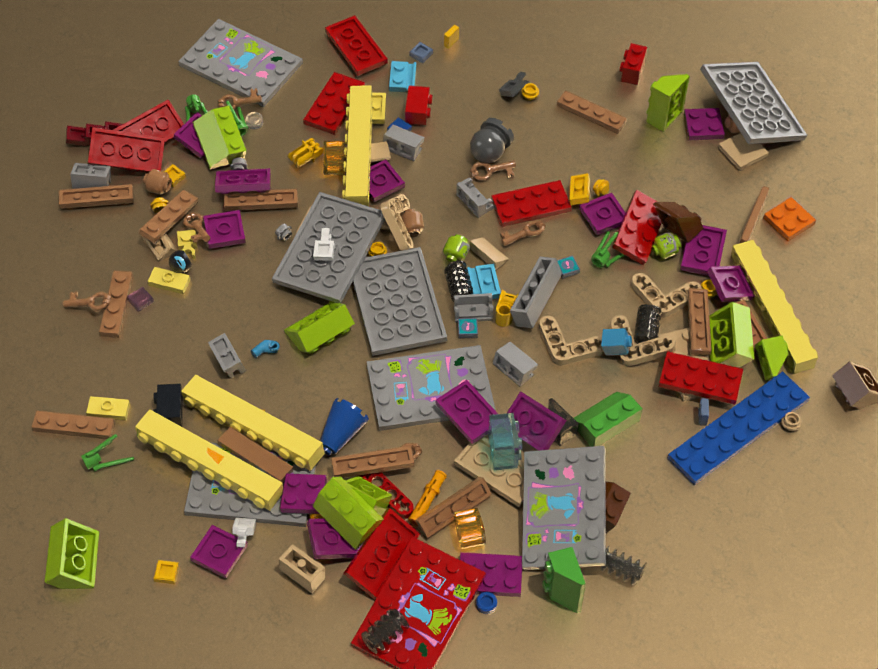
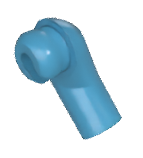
M264 340L250 352L257 358L262 353H276L280 345L277 341Z

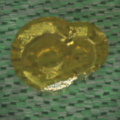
M324 141V175H345V141Z
M478 508L454 512V522L461 548L486 544L484 525Z

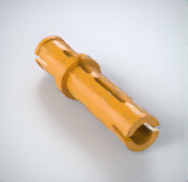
M436 470L429 484L425 485L423 495L408 518L410 524L418 527L416 519L428 511L435 496L439 495V489L447 478L444 472Z

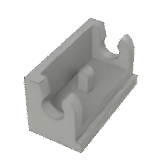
M392 125L384 134L383 142L386 141L388 143L390 152L415 161L422 150L420 145L424 142V137Z
M75 163L70 174L72 189L109 186V183H111V166Z
M467 178L457 183L456 195L479 218L494 209L493 200L491 198L486 199L476 189L474 184L471 183L473 180Z
M492 293L454 295L455 323H458V319L477 318V322L493 321Z
M225 333L208 342L224 373L227 372L229 377H234L233 372L235 370H239L240 373L246 372Z
M508 342L498 349L493 360V365L520 387L534 376L532 371L538 367L534 360L512 342Z

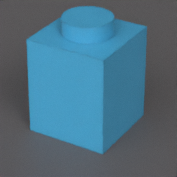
M626 328L603 329L601 347L605 355H628L629 347L632 346V337L628 335Z

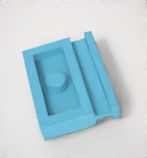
M402 61L391 62L389 91L406 92L409 86H415L416 62L414 64Z
M494 264L475 266V268L467 267L472 294L492 293V299L500 297L501 291Z

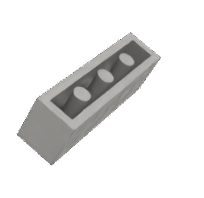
M540 256L510 309L516 326L534 327L562 275L557 258Z

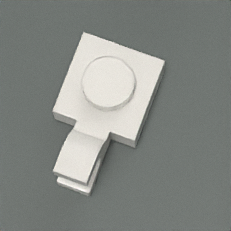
M322 228L321 240H315L314 260L333 261L335 243L331 241L332 235L329 234V228Z
M235 518L233 534L238 536L237 547H245L247 536L254 534L256 519Z

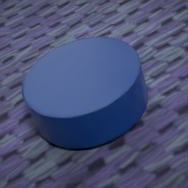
M490 592L481 593L476 600L478 611L483 614L493 613L497 608L496 596Z

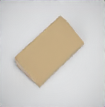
M386 141L371 143V162L391 159Z
M166 233L155 243L143 237L158 261L170 257L173 252L177 251Z
M483 237L470 241V250L487 264H494L495 271L509 261L505 255Z

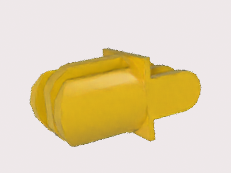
M310 138L307 141L302 140V145L290 152L287 157L300 168L311 160L315 162V159L322 155L325 149L320 147L319 143H315L313 138Z

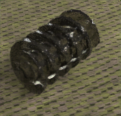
M454 261L448 264L444 270L453 302L454 295H469L473 292L470 275L466 268L467 264L464 261Z
M647 304L639 306L634 341L637 344L658 338L659 321L661 320L660 315L662 313L661 308L658 306Z
M610 546L606 548V566H601V571L604 572L608 568L609 575L616 571V578L618 579L624 574L623 581L627 582L631 578V584L635 585L640 581L647 562L641 567L640 559L632 563L633 556L630 555L626 560L625 552L617 556V549L615 548L610 553Z
M389 609L386 615H382L380 620L375 621L374 626L368 627V632H363L361 636L366 646L373 653L377 654V648L381 651L385 650L383 643L391 645L389 637L394 640L397 639L395 632L403 634L404 631L401 626L406 629L410 626L402 613L396 609Z

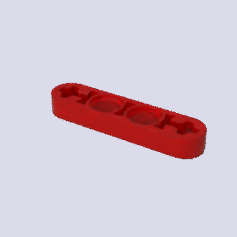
M382 472L369 474V478L368 474L359 475L370 483L375 479L382 480L383 484L379 488L397 495L395 499L390 500L388 508H391L404 520L411 516L414 510L412 501ZM401 506H402L403 508H407V507H408V511H406V510L401 511Z

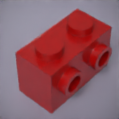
M631 43L629 50H625L623 58L625 62H621L619 72H622L621 82L638 85L646 61L648 47Z
M409 86L405 109V122L408 124L426 125L427 118L431 117L429 105H432L433 95L430 94V87Z

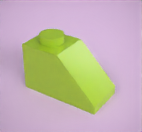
M783 335L763 339L755 344L765 381H769L777 376L788 355V345Z

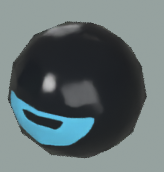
M184 250L173 252L169 258V266L174 272L183 274L192 267V263Z

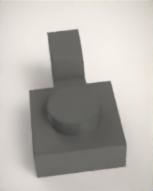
M519 72L514 80L506 82L499 89L500 94L509 97L516 96L526 84L530 83L527 80L523 81L526 73Z

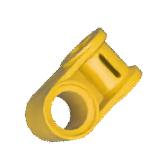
M505 290L501 291L495 314V322L498 326L507 327L512 323L513 317L510 309L519 294L513 295L506 293Z

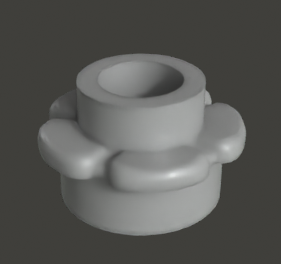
M235 158L232 160L230 168L233 170H247L248 165L245 159Z
M286 224L279 226L275 231L277 239L280 241L288 240L292 235V227Z

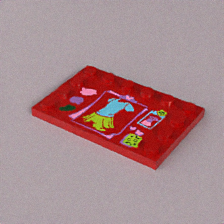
M412 537L353 638L351 646L396 669H435L486 577V572Z

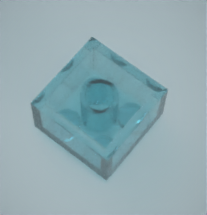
M514 413L489 415L488 438L494 470L518 468V460L522 459V439L518 438L519 422L514 419Z

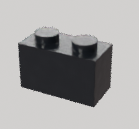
M181 384L157 385V392H154L153 395L154 404H157V409H153V411L182 427L183 396Z

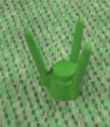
M192 94L186 98V122L190 119V112L196 113L201 109L204 114L208 112L198 95Z
M226 101L227 106H230L242 137L249 128L245 123L241 108L237 107L239 119L230 102Z
M609 231L606 232L596 252L591 256L595 266L599 268L605 266L608 268L613 262L624 256V254L620 253L610 259L611 255L607 250L617 237L618 232H615L604 246L610 234Z
M114 434L93 450L81 455L87 469L93 468L94 471L133 461L134 457L99 464L102 460L98 452L117 438V434Z

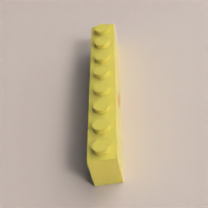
M350 86V93H347V104L350 105L346 107V115L349 117V120H346V131H348V134H345V144H348V147L344 148V156L347 158V161H344V172H346V175H343V186H346V190H342V198L369 206L373 111L372 86Z
M754 240L733 245L731 258L735 266H741L755 295L753 300L773 337L783 335L784 340L787 342L788 355L785 360L792 373L796 374L813 369L818 359L817 351L812 348L808 335L803 332L800 320L796 319L792 305L788 304L785 299V293L783 289L779 288L777 278L774 274L772 275L767 260H764L760 247L755 244Z
M195 375L181 391L183 401L188 407H194L203 415L213 417L219 424L232 427L239 433L246 435L250 440L262 444L267 450H273L282 458L290 459L300 468H306L311 471L325 454L321 441L198 375Z
M150 409L135 426L137 437L141 442L153 445L157 451L169 454L175 461H181L191 470L203 473L207 479L219 482L223 488L235 491L241 498L253 501L259 508H265L270 511L283 494V483Z

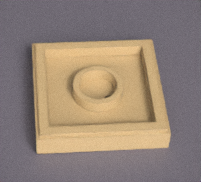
M741 133L718 145V148L739 171L768 157L769 154L760 143L748 144Z

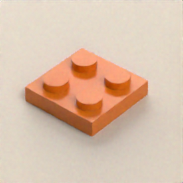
M792 197L766 212L763 217L787 241L809 229L816 222V219Z

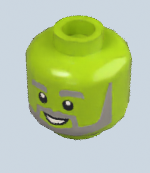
M667 232L657 236L654 239L655 245L652 246L656 256L659 255L662 259H667L678 254L681 243L676 234L673 235Z
M458 234L448 238L443 248V253L447 256L446 259L449 262L456 263L465 260L470 249L468 239Z

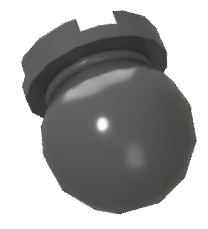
M488 118L482 123L480 130L473 135L470 142V151L476 160L484 163H494L502 157L505 148H508L513 142L514 134L510 128L507 130L501 125L503 123L501 120Z

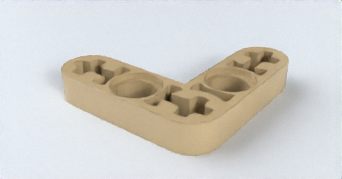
M401 194L381 203L380 208L400 250L403 251L412 249L413 241L399 214L410 208L409 200L404 194Z
M643 273L635 274L631 283L634 291L661 318L668 317L688 305L687 292L689 288L702 289L699 283L689 282L665 296L651 279ZM653 292L657 296L655 298H649L647 296V293ZM681 297L683 301L675 302L673 298Z
M618 315L611 321L612 329H619L618 323H622L623 328H626L628 335L632 337V346L629 347L628 354L632 355V358L628 359L627 355H620L623 364L626 366H633L666 356L667 351L674 353L676 350L674 338L668 335L635 344L625 316ZM665 343L669 344L668 348L665 347ZM647 347L654 349L650 354H644L643 350Z
M544 316L540 319L539 330L552 361L556 365H567L600 356L604 353L601 347L602 337L596 336L566 344L555 318ZM548 323L551 326V332H549V328L545 324ZM555 337L559 339V342L554 344L549 339ZM582 348L584 353L577 354L574 352V349ZM558 349H560V353L564 358L558 356Z

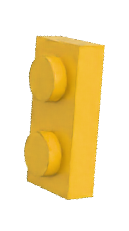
M589 174L571 176V205L588 203L590 192Z

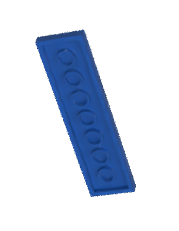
M782 371L670 452L667 458L696 485L779 424L788 412H795L806 404L810 396Z

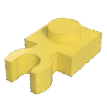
M196 230L177 231L179 250H184L186 255L191 254L192 258L195 259L194 249H197V242L193 243L191 236L196 235Z

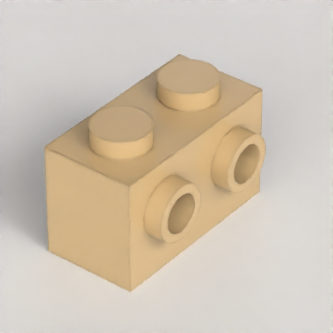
M293 544L279 558L280 570L311 593L326 579L324 566Z

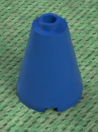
M339 398L334 400L320 441L323 443L324 452L327 455H331V453L336 454L369 420L367 415L363 417L360 414L362 411L360 408L344 399L341 402H338Z

